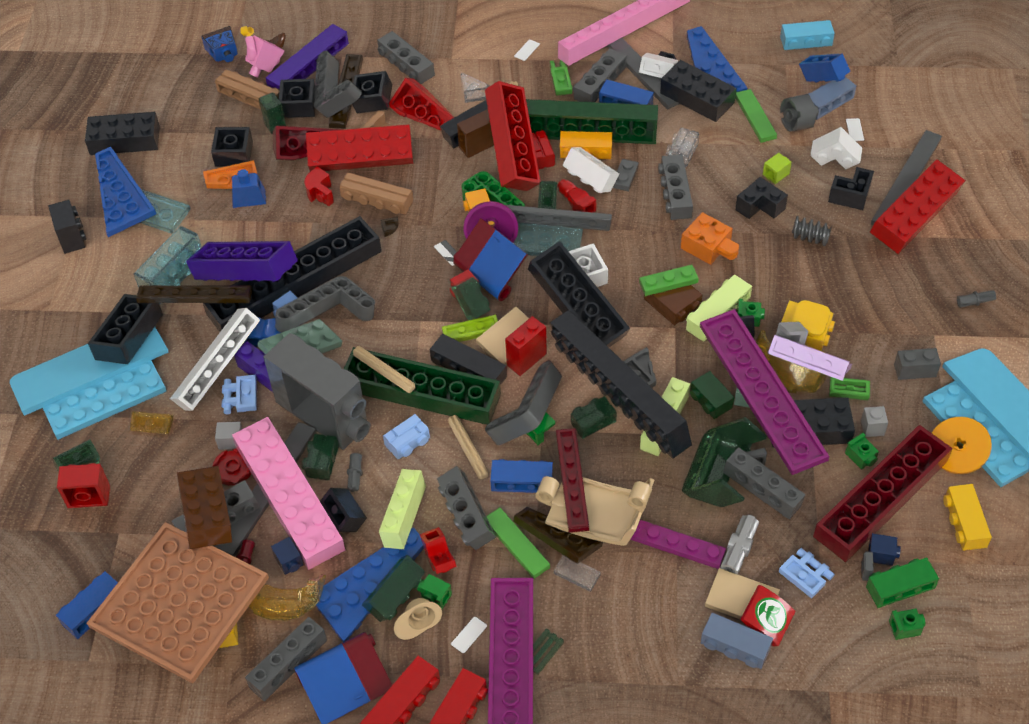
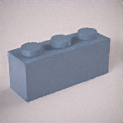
M845 77L838 82L832 80L820 86L812 93H808L819 110L816 120L853 99L857 85Z
M711 613L701 636V644L707 649L717 650L724 653L728 658L741 660L749 667H757L759 669H762L773 638L715 613Z

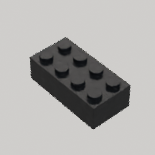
M680 60L661 78L660 94L717 122L735 103L737 88Z
M156 112L88 117L85 143L89 154L95 155V153L111 147L115 153L158 150L160 125Z
M124 294L88 342L94 359L97 361L129 364L163 315L159 303H137V295Z
M848 397L794 400L822 445L848 444L853 439L855 427Z

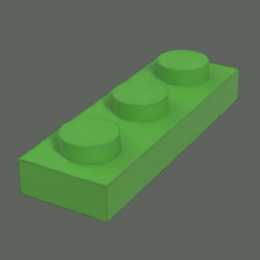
M688 265L640 277L639 283L644 295L648 296L696 284L699 278L693 265Z

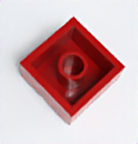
M89 463L88 465L59 466L57 489L67 508L108 506L110 483L101 464Z

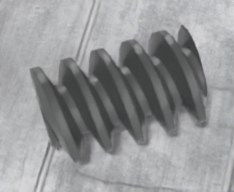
M796 216L792 233L794 234V239L801 235L802 241L808 237V242L811 243L815 238V244H819L822 240V245L826 246L832 226L828 229L827 223H825L821 227L820 221L813 225V219L807 224L806 218L799 222V216Z

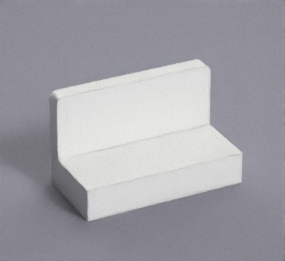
M646 53L642 56L639 73L662 78L678 60Z

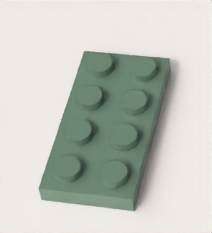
M320 319L259 340L258 347L265 354L289 333L297 335L307 345L316 348L321 353L336 349L342 345V340Z

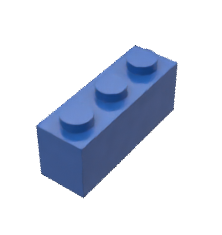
M843 53L810 55L799 63L806 81H814L815 83L832 80L838 82L843 80L845 75L850 72Z
M606 79L599 92V103L653 105L654 92Z
M505 459L492 460L491 491L536 493L543 477L553 478V462L543 460L538 462L526 460L507 461Z
M107 572L97 576L88 587L80 591L70 603L64 605L56 614L61 625L78 640L90 629L86 623L118 582Z

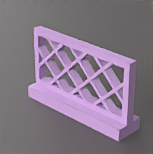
M774 335L768 354L842 381L852 366L850 361L778 335Z

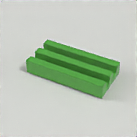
M830 377L829 396L869 400L870 381L844 378L842 381Z

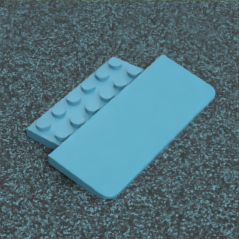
M154 327L129 364L97 361L94 359L89 345L86 344L14 375L10 379V385L23 415L25 416L43 408L57 440L166 392L165 385L151 360L169 353Z
M978 349L944 362L942 367L955 381L925 396L923 403L941 422L953 417H967L978 421L986 428L991 437L992 449L987 462L982 468L1000 487L1028 473L1029 390L987 349Z

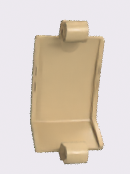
M548 476L543 477L535 497L538 501L551 506L545 523L568 532L562 482L559 487V482L556 479ZM583 477L589 531L573 532L572 534L610 544L627 545L636 531L641 515L646 508L654 479L649 478L645 483L635 482L631 490Z

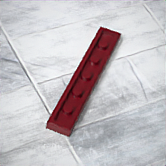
M576 428L556 430L568 532L589 531Z

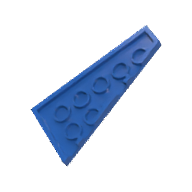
M700 26L687 30V40L691 50L693 66L736 87V92L747 90V86L703 27Z

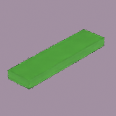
M752 90L736 92L735 98L760 143L777 139V133Z
M501 508L487 515L495 535L533 579L550 569V563Z

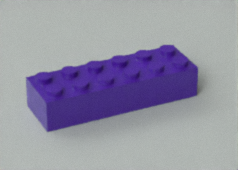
M290 241L207 242L187 259L186 263L194 280L277 281L286 271L292 268V265L298 259Z

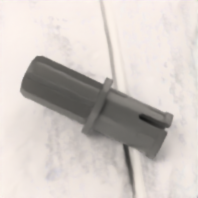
M994 290L981 293L974 291L972 294L957 296L959 308L970 305L979 306L980 303L996 300Z
M359 453L350 454L349 469H347V489L351 492L359 490L360 476L363 474L361 470L362 455Z

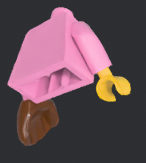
M241 27V34L246 36L247 55L245 59L253 65L249 74L258 78L261 70L271 72L280 62V58L284 53L282 47L286 38L285 33H281L271 40H263L255 35L251 36L254 33L252 27Z

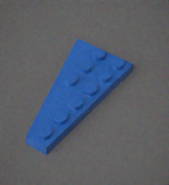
M108 147L95 153L107 236L110 237L156 215L154 207L114 150Z
M413 527L404 549L383 547L309 595L311 601L342 642L349 640L352 633L358 630L365 617L372 613L389 592L396 579L398 580L403 575L402 572L405 568L412 564L424 549L420 534Z

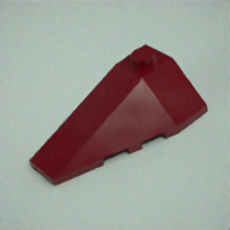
M275 126L273 130L276 160L291 161L307 157L306 133L344 129Z

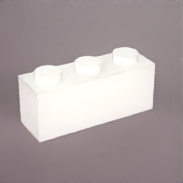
M571 147L563 163V166L568 169L567 171L570 174L580 177V181L590 184L594 187L593 190L598 193L611 192L619 176L618 172L581 147Z

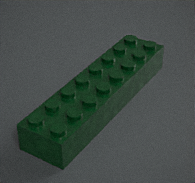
M526 99L532 133L535 134L538 131L544 130L547 138L550 140H560L561 131L612 132V142L656 144L658 105Z
M353 347L344 366L345 370L353 373L359 379L363 396L443 415H457L460 419L485 425L491 422L501 396L500 381L367 350L415 383V389L408 393L353 355V350L356 347Z

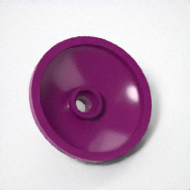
M492 201L483 202L474 206L466 215L463 227L466 239L480 218H482L487 223L493 221L494 224L491 226L514 243L518 234V221L513 211L506 205Z

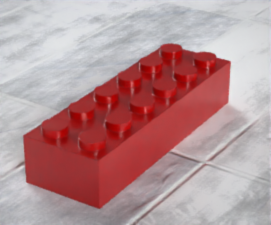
M497 81L485 89L500 183L502 187L528 191L541 184L524 87Z
M410 124L306 133L307 159L310 172L317 166L323 171L413 164Z
M936 159L876 220L870 233L899 254L959 192L966 180Z

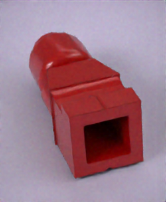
M562 179L558 183L559 192L568 199L573 211L596 212V199L593 196L591 197L587 191L577 188L570 180Z

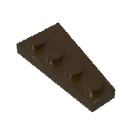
M529 507L514 515L513 522L576 564L583 561L603 545L601 541L575 535L547 525L545 523L547 515Z

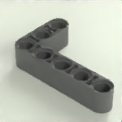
M323 51L317 58L314 108L328 118L357 101L362 92L350 80H346L338 85L339 61L328 51Z
M339 276L278 308L275 315V328L279 332L296 328L340 303L360 320L370 321L374 317L375 300L349 278Z
M550 360L538 367L519 408L493 420L486 426L485 431L496 445H502L531 432L540 425L562 378V375Z

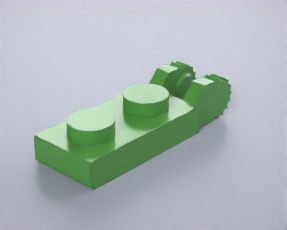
M554 60L550 61L551 77L556 96L572 94V85L567 66L560 60V67H555Z

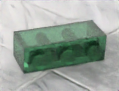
M410 556L401 557L363 602L362 606L379 622L387 619L391 620L398 612L396 608L399 604H404L409 599V592L412 588L418 587L425 571Z

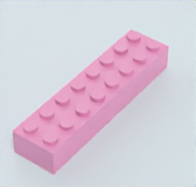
M269 417L232 434L237 450L287 535L300 553L307 569L310 570L345 551L341 535Z

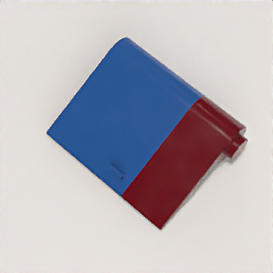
M480 218L459 251L455 253L453 264L463 272L469 269L479 280L481 287L497 300L503 301L511 292V287L508 283L528 254Z
M363 632L294 667L297 678L302 687H304L321 724H328L384 695L392 686L374 649L376 643L371 634L367 635Z

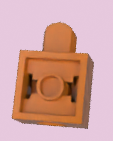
M703 212L682 233L681 249L710 265L719 255L729 260L737 258L739 244L731 240L733 228Z

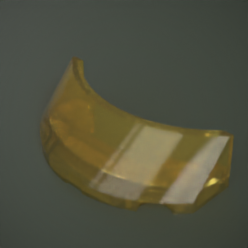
M761 330L756 343L789 393L797 394V391L815 393L826 380L827 375L768 354L771 343L767 339L765 331Z
M321 574L316 579L310 578L307 580L305 587L298 589H279L264 584L249 605V608L253 610L254 614L269 620L287 621L303 616L320 601L326 575Z

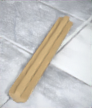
M357 346L353 350V355L406 392L411 393L415 389L414 382L361 346Z
M457 415L450 416L448 423L477 477L480 480L487 478L488 471Z

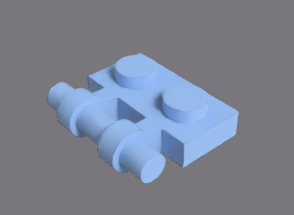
M256 375L236 376V383H232L231 379H224V385H222V393L224 394L222 408H224V414H231L233 406H236L237 412L257 410ZM236 392V397H231V394Z
M800 548L796 554L801 559L799 560L792 555L779 568V573L812 599L826 584V580L822 577L824 576L830 581L835 574L829 570V566L825 563L821 564L816 560L810 551L806 552ZM809 564V565L812 566L816 571L814 572V571H813L812 569H810L807 565Z

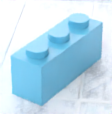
M826 20L782 24L780 38L784 50L832 46L835 33L831 21Z

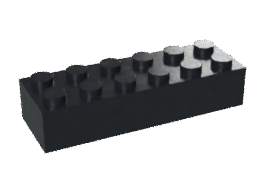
M561 241L530 261L528 270L562 313L569 310L607 347H611L627 335L630 327Z

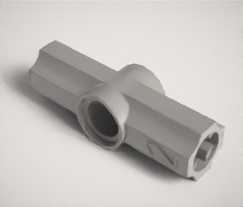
M743 515L740 519L736 532L731 535L727 546V553L720 569L738 575L745 557L749 555L753 544V537L759 525V521L754 516Z

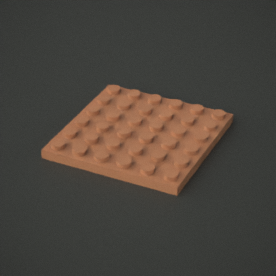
M165 522L86 624L89 628L193 684L269 579L268 573L214 546L189 550L187 533Z

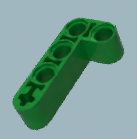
M478 172L461 185L463 201H465V193L486 189L489 200L492 202L525 207V204L506 187H502L501 183L488 172Z

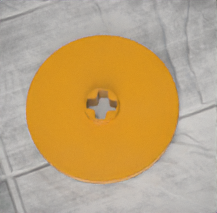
M967 417L949 418L938 424L932 432L933 435L953 448L948 461L942 467L947 472L954 474L974 472L987 462L991 454V437L986 428L974 419ZM957 442L964 444L962 449H959Z

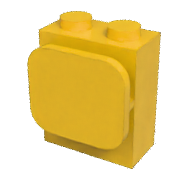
M789 300L781 321L800 322L808 330L805 345L822 351L823 346L827 347L830 339L828 332H832L835 321H832L834 313L830 312L827 306L807 300L799 303Z

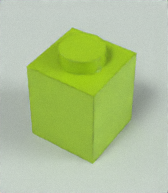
M777 153L764 163L763 176L777 184L790 174L792 162L787 157Z

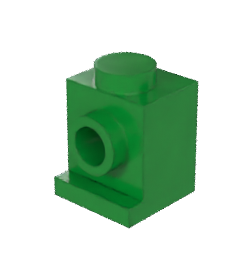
M739 299L737 314L739 317L754 315V326L759 327L760 320L764 319L765 308H761V303L746 302L743 299Z
M864 433L849 441L845 454L861 470L866 466L874 465L878 460L877 456L879 453L865 438L866 435Z
M428 574L425 580L422 579L417 588V591L421 592L422 598L438 604L441 610L452 595L451 584L431 574Z
M917 608L899 612L897 610L892 611L889 618L895 640L921 636L926 625L924 615L918 614Z

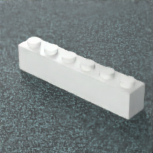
M247 308L237 309L170 399L183 410L193 411L260 319Z

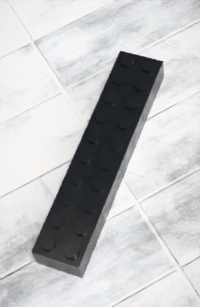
M359 216L294 251L298 261L279 280H240L232 284L252 286L250 303H203L206 315L219 332H221L237 309L247 308L256 317L262 318L274 311L272 303L287 292L291 291L299 298L382 252L379 236Z
M569 310L550 322L552 327L551 334L556 340L555 347L560 353L563 352L570 363L574 362L578 370L582 374L585 373L589 381L593 385L596 384L604 396L608 395L614 406H619L628 419L631 418L639 430L643 429L651 442L655 441L664 454L667 453L671 458H675L692 446L687 420Z

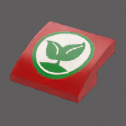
M758 585L740 620L748 628L772 637V646H779L796 611L778 595L766 587Z

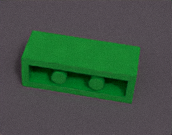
M927 557L920 560L916 558L903 566L895 565L888 571L873 573L868 579L866 588L877 608H881L935 589L939 577Z

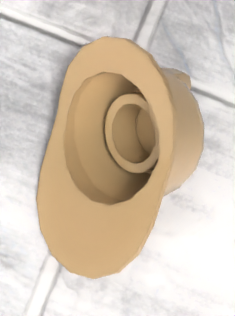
M424 598L412 600L407 605L405 612L398 617L394 624L395 635L403 640L412 639L433 627L442 617L441 607Z

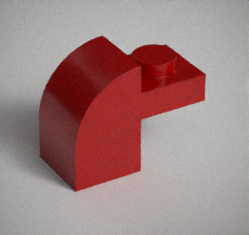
M317 166L305 177L304 183L307 197L311 202L317 199L320 203L330 206L334 203L332 191L329 189L332 187L330 175Z
M439 527L420 534L427 559L436 574L445 573L457 567L448 549L445 536Z

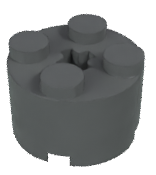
M809 94L789 97L781 103L780 113L783 112L784 118H781L785 129L789 132L813 128L819 110L814 105Z

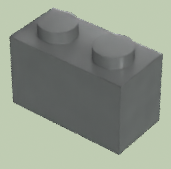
M937 348L898 351L894 362L898 380L937 377L941 365Z

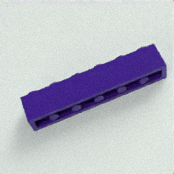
M334 24L330 25L266 77L267 86L280 90V80L308 78L316 71L317 58L323 51H328L332 56H335L349 44L347 31Z

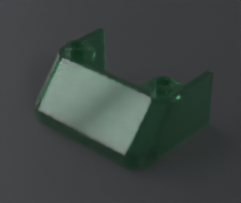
M746 417L708 430L700 441L683 484L682 492L690 498L718 507H725L744 501L745 497L728 484L730 477L723 473L726 460L738 447L745 452L751 451L752 444L767 439V435Z

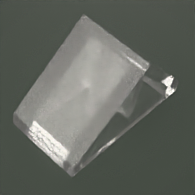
M464 73L461 74V87L465 103L486 100L485 89L490 87V85Z

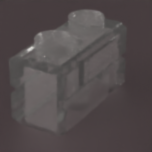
M681 127L678 133H674L672 145H668L666 155L682 154L686 168L699 144V132L689 131V129Z

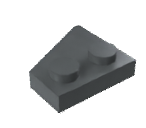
M647 347L624 360L651 388L656 386L655 373H653V366Z

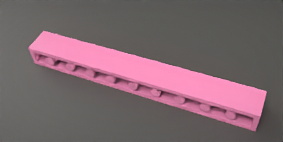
M638 0L559 41L558 58L569 66L690 2V0Z

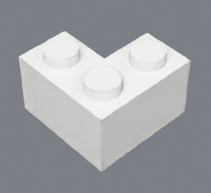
M840 127L813 140L810 156L821 166L836 159L845 169H848L860 163L862 147Z

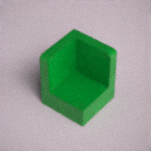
M546 412L540 425L526 434L537 445H540L544 442V432L555 425V420Z

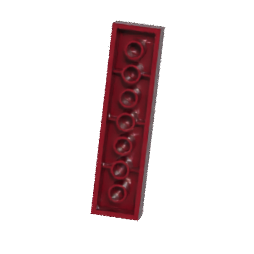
M918 425L816 524L813 537L844 562H847L871 538L872 533L875 534L946 464L953 448L921 425Z

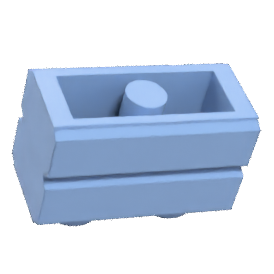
M416 414L383 435L385 446L397 459L409 456L413 449L419 445H425L430 438L428 427Z

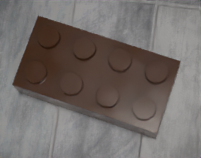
M219 466L177 472L189 550L231 543V524Z

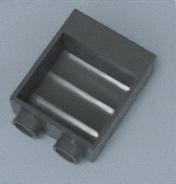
M292 333L285 336L263 356L276 403L310 427L315 428L318 433L342 450L353 440L360 442L366 437L371 424L367 421L365 412L366 400L362 396L360 381L353 373L342 369L334 360L324 357L319 350L307 345L300 337Z

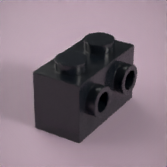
M330 488L320 500L338 532H357L367 519L347 488Z

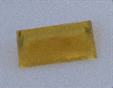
M132 411L130 431L169 434L174 415Z

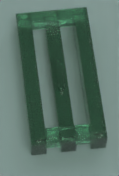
M547 628L533 644L534 654L544 640L549 637L533 658V672L537 675L540 674L564 644L562 638L559 639L556 634L550 633V630ZM553 641H555L556 644L552 647V649H551V650L548 652V654L544 657V659H543V660L541 661V663L537 666V668L534 667V665H535V664L538 662V660L542 657V655H543V654L545 653V651L549 648V646L553 643Z

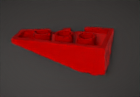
M405 78L389 102V107L399 115L441 130L440 125L454 118L424 86L413 78Z

